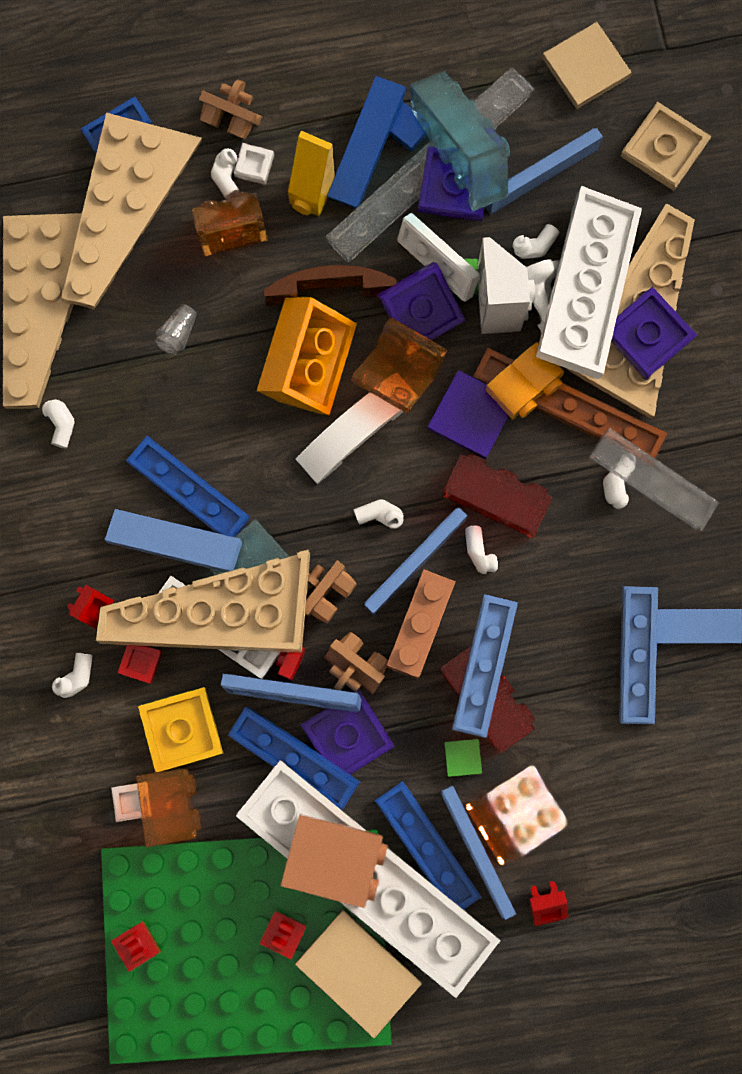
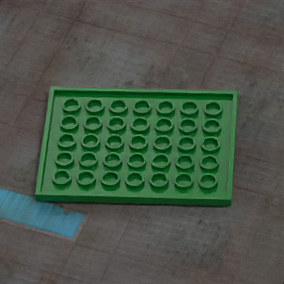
M366 830L378 834L377 830ZM262 837L101 849L110 1064L392 1045L390 1021L373 1038L295 965L342 910L346 911L384 948L385 939L339 901L281 886L288 859ZM275 910L307 925L292 959L259 944ZM144 921L161 952L128 972L111 941Z

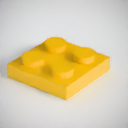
M205 687L138 706L156 773L224 754Z

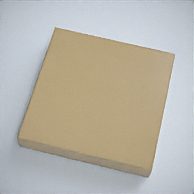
M598 22L546 51L542 57L576 109L629 79L632 74Z
M657 102L620 156L674 191L707 145L711 136Z

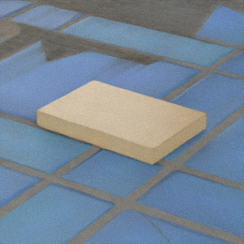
M344 910L338 914L295 964L373 1038L379 1034L422 984L415 975Z

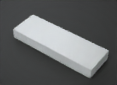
M411 213L405 216L397 241L424 266L436 262L449 288L465 302L472 298L481 274L414 214Z

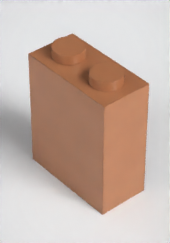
M300 814L281 886L365 908L367 900L374 901L379 880L373 879L376 864L383 866L388 845L381 843L383 835Z

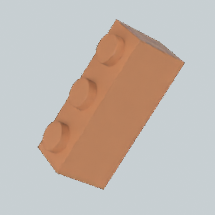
M423 569L387 663L388 669L416 680L419 679L456 581Z

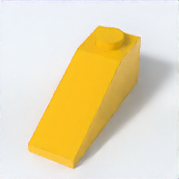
M301 131L298 136L289 183V202L301 214L310 215L312 213L320 216L335 178L333 147L331 143Z

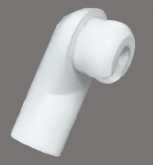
M467 527L465 529L467 552L477 571L482 574L496 572L498 570L497 556L495 554L485 555L481 527Z

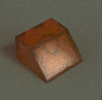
M237 193L231 196L229 200L221 202L214 200L201 203L199 207L192 209L197 234L205 256L268 240L256 193Z
M187 769L137 775L146 847L196 838V831L201 830V819L199 810H193L191 796L196 795L194 775H188Z

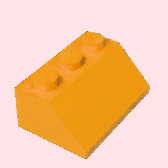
M312 297L285 298L257 391L283 404L322 415H330L357 323Z

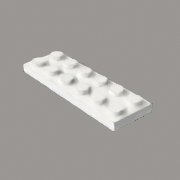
M583 186L580 187L572 210L536 354L537 358L598 380L604 374L642 208Z

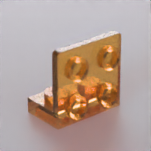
M390 317L384 325L375 349L355 371L351 380L394 407L409 413L436 378L448 350Z
M533 765L465 805L500 865L524 856L568 825L567 819Z

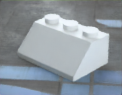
M490 237L483 238L477 272L481 274L478 280L481 334L519 332L523 322L528 320V311H531L532 301L535 300L534 280H528L527 268Z

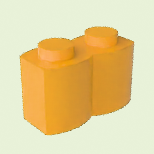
M538 342L523 352L486 387L487 393L512 420L518 415L522 418L526 417L537 407L538 404L535 400L543 393L550 396L562 385L560 378L564 370L559 365L536 357L539 346Z

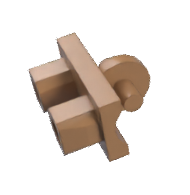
M239 79L234 82L232 87L224 83L221 85L220 93L228 96L227 101L203 90L201 92L199 100L203 101L204 104L200 120L219 127L224 111L233 114L227 132L246 139L253 124H260L262 116L238 106L240 101L250 105L253 99L252 95L244 92L245 82Z
M338 560L321 582L318 579L325 569L319 564L308 574L307 593L312 587L315 588L306 600L305 615L308 618L312 615L316 619L328 624L338 608L325 599L331 589H334L347 599L357 586L352 577L345 572L346 567Z
M349 632L340 641L335 639L324 657L333 664L329 672L339 679L334 689L341 691L347 685L354 692H357L362 686L372 695L385 677L383 674L389 660L376 652L372 654L367 662L359 657L357 652L364 643L352 632Z

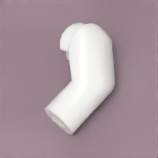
M228 148L223 149L216 156L211 170V177L226 200L232 199L239 193V189L231 179L237 155Z
M547 224L537 238L529 239L528 237L524 238L523 235L518 236L513 242L514 252L522 259L542 257L547 253L560 232L553 225Z
M56 399L49 400L44 403L42 411L44 416H48L56 427L51 444L67 449L74 426V418L63 402Z
M622 458L603 480L605 499L616 509H621L628 504L629 497L625 494L624 480L635 469L625 458Z
M382 499L353 509L359 525L374 519L392 529H396L403 524L402 511L395 505Z
M76 653L73 671L63 678L58 677L54 680L52 684L53 692L63 698H68L87 687L93 655Z

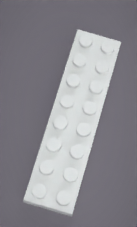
M282 761L278 762L236 815V817L287 859L300 814L365 830ZM387 848L383 866L376 864L373 879L379 880L374 901L367 900L365 908L343 902L340 903L457 998L500 940Z

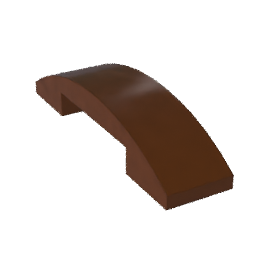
M351 265L319 266L298 271L281 278L264 289L266 306L283 305L285 298H297L298 291L363 286L364 298L378 297L379 293L395 285L396 279L385 273L365 267Z

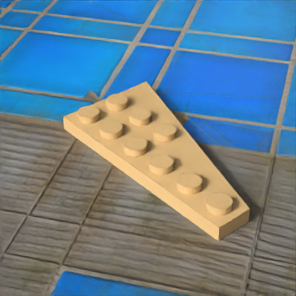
M106 113L62 294L63 302L91 309L96 308L114 280L119 268L130 255L135 243L141 234L144 233L169 194V190L176 179L185 169L192 154L201 144V137Z
M668 204L664 206L628 266L617 316L652 286L676 311L685 260L688 255L695 219ZM611 343L604 374L599 380L566 369L648 418L653 419L655 417L664 365L645 380Z
M82 213L3 216V407L5 409L39 408L51 373L50 368L56 350H59L62 341L61 335L65 323H68L74 305L63 302L62 294Z
M304 550L288 558L268 560L266 564L245 569L243 567L193 581L191 585L180 588L171 587L155 595L144 598L139 596L100 607L96 641L99 644L302 653L310 552L309 550Z

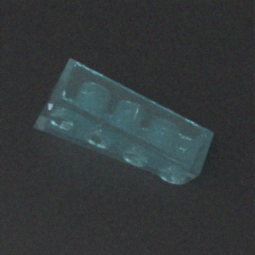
M445 71L411 83L412 112L429 140H435L443 163L451 162L456 175L454 176V181L459 189L467 188L470 196L468 204L471 209L475 211L507 198L508 156H510V147L507 140L497 134L493 129L491 121L481 115L475 102L465 96L457 81L454 82Z

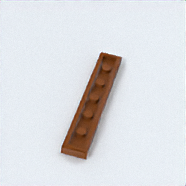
M487 348L473 378L488 385L515 360ZM563 383L550 396L543 393L535 400L538 404L535 408L536 410L651 465L654 463L667 435L666 432Z

